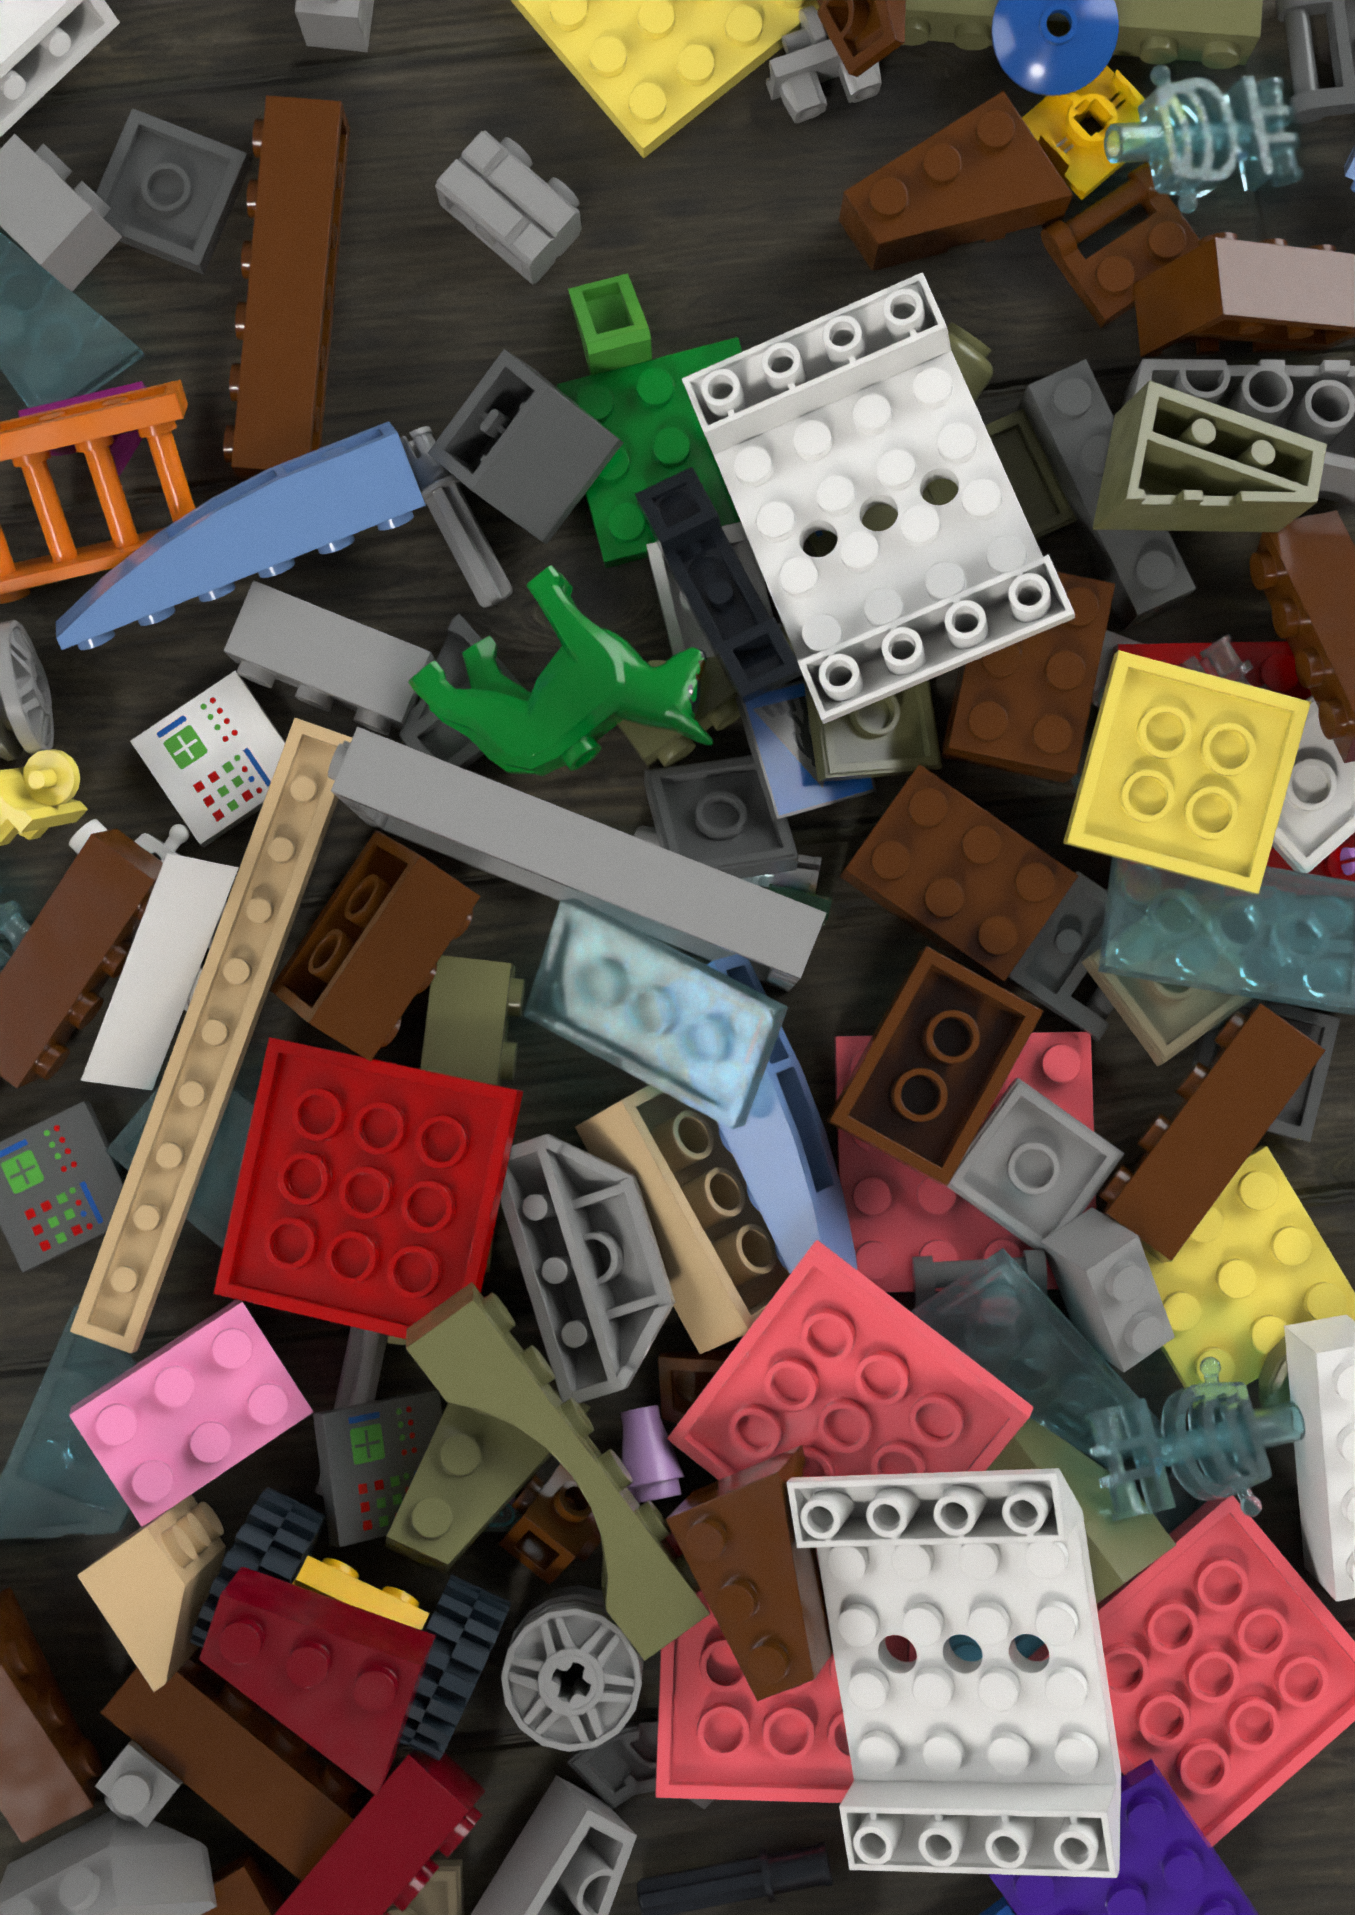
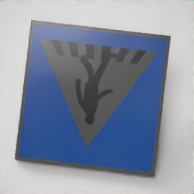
M804 680L781 685L743 703L739 696L735 697L772 821L877 791L873 778L818 782Z

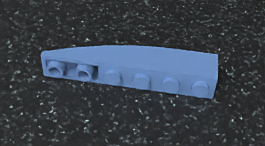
M388 421L271 467L209 499L154 535L105 574L56 621V639L61 649L64 650L76 644L80 650L95 648L111 640L115 636L114 629L137 620L140 626L158 623L175 613L174 605L197 596L201 602L218 599L232 592L236 587L234 582L257 572L260 578L281 574L295 565L294 558L315 549H318L320 554L336 552L352 544L355 540L353 536L355 533L377 525L378 530H389L409 522L414 517L412 511L426 506L398 432Z
M735 954L713 960L655 993L663 1008L665 1024L671 1034L677 1038L691 1067V1077L694 1085L705 1096L719 1125L721 1141L725 1148L733 1154L747 1183L748 1197L753 1206L761 1212L774 1239L776 1255L782 1266L791 1274L810 1247L818 1240L857 1270L856 1254L844 1194L823 1122L801 1065L749 959Z

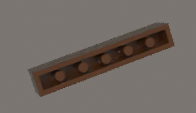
M266 95L264 119L256 118L254 121L252 143L255 158H260L258 180H249L247 188V212L249 218L254 219L252 241L244 240L241 251V272L243 279H249L247 302L239 301L235 314L236 337L238 340H243L241 363L232 364L229 378L230 398L232 401L237 402L235 425L228 424L226 426L223 442L225 462L231 463L232 469L241 482L271 467L321 448L350 137V125L342 101Z

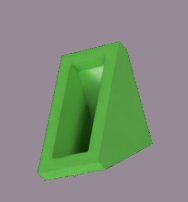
M628 273L568 289L590 375L652 360L649 327Z

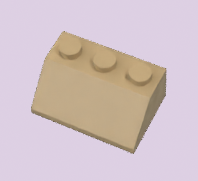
M192 1495L127 1536L77 1575L154 1692L164 1686L199 1648V1646L190 1642L193 1635L192 1631L199 1619L200 1610L208 1598L211 1585L221 1570L226 1549L225 1544L220 1538L224 1534V1530L219 1518L207 1503L202 1501L197 1504Z

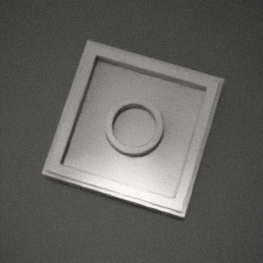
M1015 1078L977 1131L946 1187L1032 1249H1043L1041 1244L1043 1239L1084 1212L1124 1153L1024 1081Z

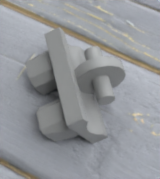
M811 5L800 9V30L782 36L786 55L769 61L770 78L766 79V86L771 100L781 97L794 123H800L817 117L826 111L827 101L820 83L840 77L849 103H856L876 96L882 84L879 62L859 77L849 75L821 23L815 7Z

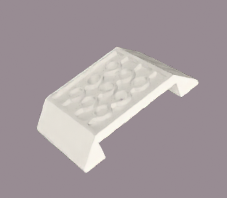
M923 272L682 378L823 724L1075 618L1074 610L1050 556L1046 555L1043 557L954 358L946 323ZM936 479H949L956 483L959 490L955 498L949 503L933 505L922 497L924 489L930 482ZM877 504L890 505L898 512L895 523L883 531H872L862 524L865 512ZM815 531H830L838 537L835 548L826 556L812 557L803 551L805 540Z
M1060 1469L791 1477L786 1483L797 1548L817 1549L854 1778L852 1785L839 1806L849 1870L1117 1878L1120 1865L1121 1766L1083 1511ZM959 1634L971 1637L980 1646L983 1657L978 1661L972 1662L961 1659L952 1651L949 1638ZM1022 1634L1037 1636L1046 1644L1049 1650V1657L1043 1661L1027 1659L1017 1650L1015 1637ZM899 1635L908 1639L916 1650L917 1659L904 1662L893 1657L887 1650L885 1637Z

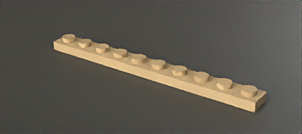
M298 718L293 720L70 1330L72 1333L131 1354L138 1351L339 799L331 792L335 780L328 778L332 757L339 743L343 744L344 740L351 743L352 737Z

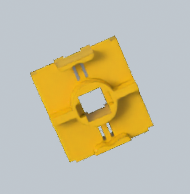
M1107 65L1091 83L1082 89L1066 95L1047 96L1022 117L1064 182L1081 200L1154 139L1161 130V127L1157 124L1159 120L1145 105L1143 106L1146 99L1118 69L1114 73ZM1086 117L1088 119L1093 117L1103 130L1090 136L1079 123Z

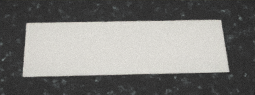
M166 853L81 1081L145 1090L153 1089L239 867Z

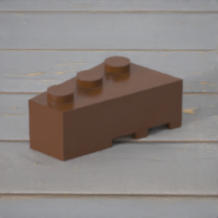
M1002 91L843 192L839 222L870 269L875 271L947 253L950 247L985 239V243L1005 238L1006 233L1038 225L1046 228L1057 220H1063L1073 194L1005 92Z
M1215 233L1200 239L1198 242L1199 247L1133 283L1140 357L1160 356L1164 349L1176 343H1196L1197 355H1208L1219 352V342L1251 341L1253 353L1328 350L1355 337V254L1336 252V247L1330 244L1301 248L1288 246L1287 241L1281 238L1251 242L1238 240V236L1235 233Z
M803 1445L693 1491L666 1518L757 1701L814 1680L833 1653L816 1548H797L786 1483L791 1477H803L802 1469L806 1465Z
M8 1587L0 1592V1811L23 1844L94 1807L97 1791L95 1785L102 1774V1763L92 1742L84 1738L11 1587Z

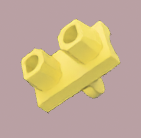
M56 749L44 750L32 755L24 767L0 770V846L9 844L17 834L28 840L40 838L49 827L75 823L88 810L81 801L72 799L79 789L80 774L78 766L71 756L64 751Z

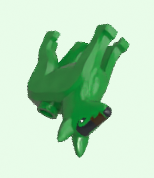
M552 565L545 568L526 585L538 602L562 645L537 678L532 693L503 675L496 662L498 646L490 635L462 653L471 689L454 688L446 680L445 671L437 661L430 662L408 681L413 690L429 705L430 711L444 724L467 736L488 759L507 773L545 776L565 765L570 771L577 770L590 762L600 752L601 746L597 741L623 720L645 727L675 731L704 745L713 744L711 736L694 718L700 705L701 680L707 662L705 651L691 647L675 654L658 667L650 666L625 639L611 630L600 628L578 610L571 598L573 587Z

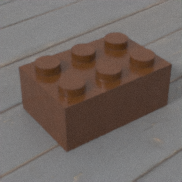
M1057 572L1074 610V619L959 667L941 758L1062 783L1067 782L1077 774L1115 583Z
M919 764L840 877L978 975L997 985L1005 982L1076 881L1078 875Z
M376 830L269 990L309 1024L369 1061H372L378 1050L386 1047L396 1036L401 1025V1016L414 996L423 992L432 982L437 971V962L451 940L460 937L468 928L473 918V907L481 896L421 855Z
M926 946L917 954L826 1121L932 1181L948 1186L1040 1019L1043 1010Z

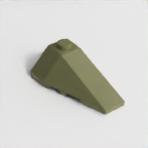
M1031 1416L986 1470L1060 1469L1083 1511L1096 1605L1176 1546V1543L1132 1487Z

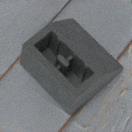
M503 349L434 443L428 454L471 491L541 542L548 544L624 442L539 372L506 349Z

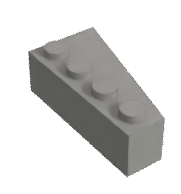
M1142 359L1125 391L1122 407L1150 380L1326 443L1327 448L1318 498L1355 506V366H1350V360H1323L1320 366L1285 365V360H1260L1257 365H1227L1226 360Z
M556 1775L471 1915H609L637 1835L605 1801Z

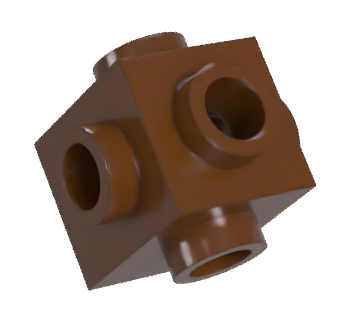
M561 1463L545 1481L534 1475L511 1505L520 1514L501 1539L499 1545L549 1585L575 1558L584 1563L601 1542L597 1523L589 1503L572 1475Z

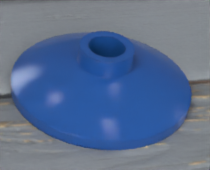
M999 0L992 18V46L1002 70L1021 88L1043 96L1066 95L1082 89L1104 70L1116 47L1119 19L1114 0ZM1055 13L1064 15L1069 22L1068 33L1061 37L1052 35L1047 29V19Z

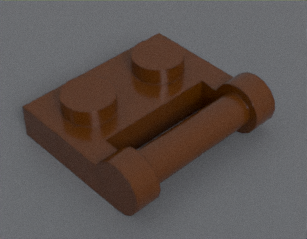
M1144 162L1129 172L1127 182L1064 223L1061 220H1057L1041 231V239L1047 252L1100 328H1103L1135 306L1133 283L1199 247L1198 242L1200 239L1165 191L1160 174L1149 162ZM1140 203L1149 217L1085 259L1079 251L1077 244Z

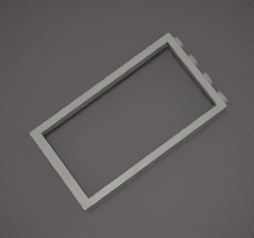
M360 727L356 728L351 743L345 740L343 744L339 743L329 766L328 778L335 780L331 792L369 826L712 962L713 960L735 954L749 959L759 981L789 992L801 979L826 916V912Z

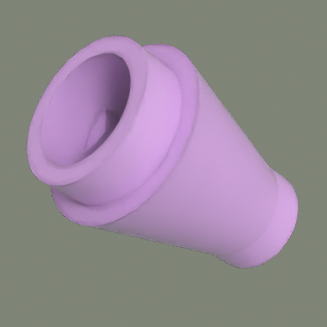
M658 1405L621 1412L623 1424L622 1463L633 1480V1483L627 1486L638 1503L682 1495L679 1478L685 1476L672 1444L667 1440L668 1435L660 1418Z

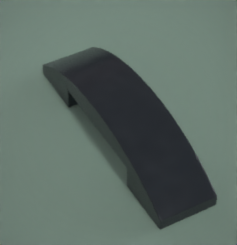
M693 467L636 493L635 496L640 509L685 601L719 664L743 703L803 675L797 659L775 618H770L726 537L719 515Z

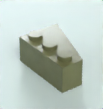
M1149 380L1115 414L1092 529L1279 532L1317 503L1327 444Z
M555 1391V1393L560 1398L559 1392ZM448 1402L389 1529L385 1547L445 1574L501 1513L503 1508L542 1468L552 1454L546 1447L515 1425L484 1411ZM579 1403L580 1407L587 1415L591 1406H588L584 1403Z

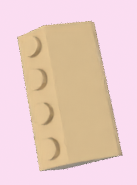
M688 1064L622 1099L575 1126L590 1154L636 1175L676 1301L674 1308L699 1354H702L745 1335L789 1277L790 1273L782 1266L776 1255L774 1239L761 1212L753 1206L748 1197L747 1183L733 1154L725 1148L721 1141L719 1125L705 1096L694 1085L691 1077V1067Z

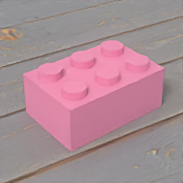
M235 1299L73 1405L69 1416L135 1518L143 1527L313 1413V1410L242 1300Z

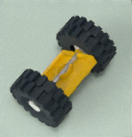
M267 1487L265 1492L263 1491L259 1496L256 1505L254 1504L249 1512L245 1524L241 1526L231 1550L228 1551L222 1563L218 1576L211 1585L208 1598L204 1602L198 1615L199 1619L193 1628L190 1642L203 1648L220 1594L242 1566L423 1630L430 1613L418 1608V1601L405 1591L389 1586L380 1590L359 1580L358 1573L344 1562L333 1558H324L321 1562L312 1558L313 1551L320 1540L321 1532L326 1524V1514ZM451 1575L425 1632L436 1636L400 1739L401 1743L438 1761L440 1760L485 1666L507 1616L511 1602L457 1576Z

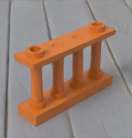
M181 380L0 422V462L11 459L14 467H21L51 554L14 563L0 524V604L13 602L28 596L31 593L30 588L112 569L154 535L165 529L161 528L137 534L109 445L114 443L113 435L138 430L139 437H147L173 523L195 509L172 434V430L177 428L175 420L184 418L188 406ZM73 444L77 452H84L112 537L110 541L75 548L46 461L52 457L50 450Z

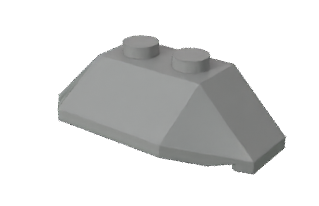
M550 1134L513 1145L500 1201L549 1362L555 1376L561 1401L564 1403L572 1397L579 1404L626 1389L676 1302L637 1177Z
M112 1810L7 1865L0 1883V1915H202L217 1907L208 1849L204 1844L155 1820L145 1828L137 1820L134 1822L126 1821L117 1816Z

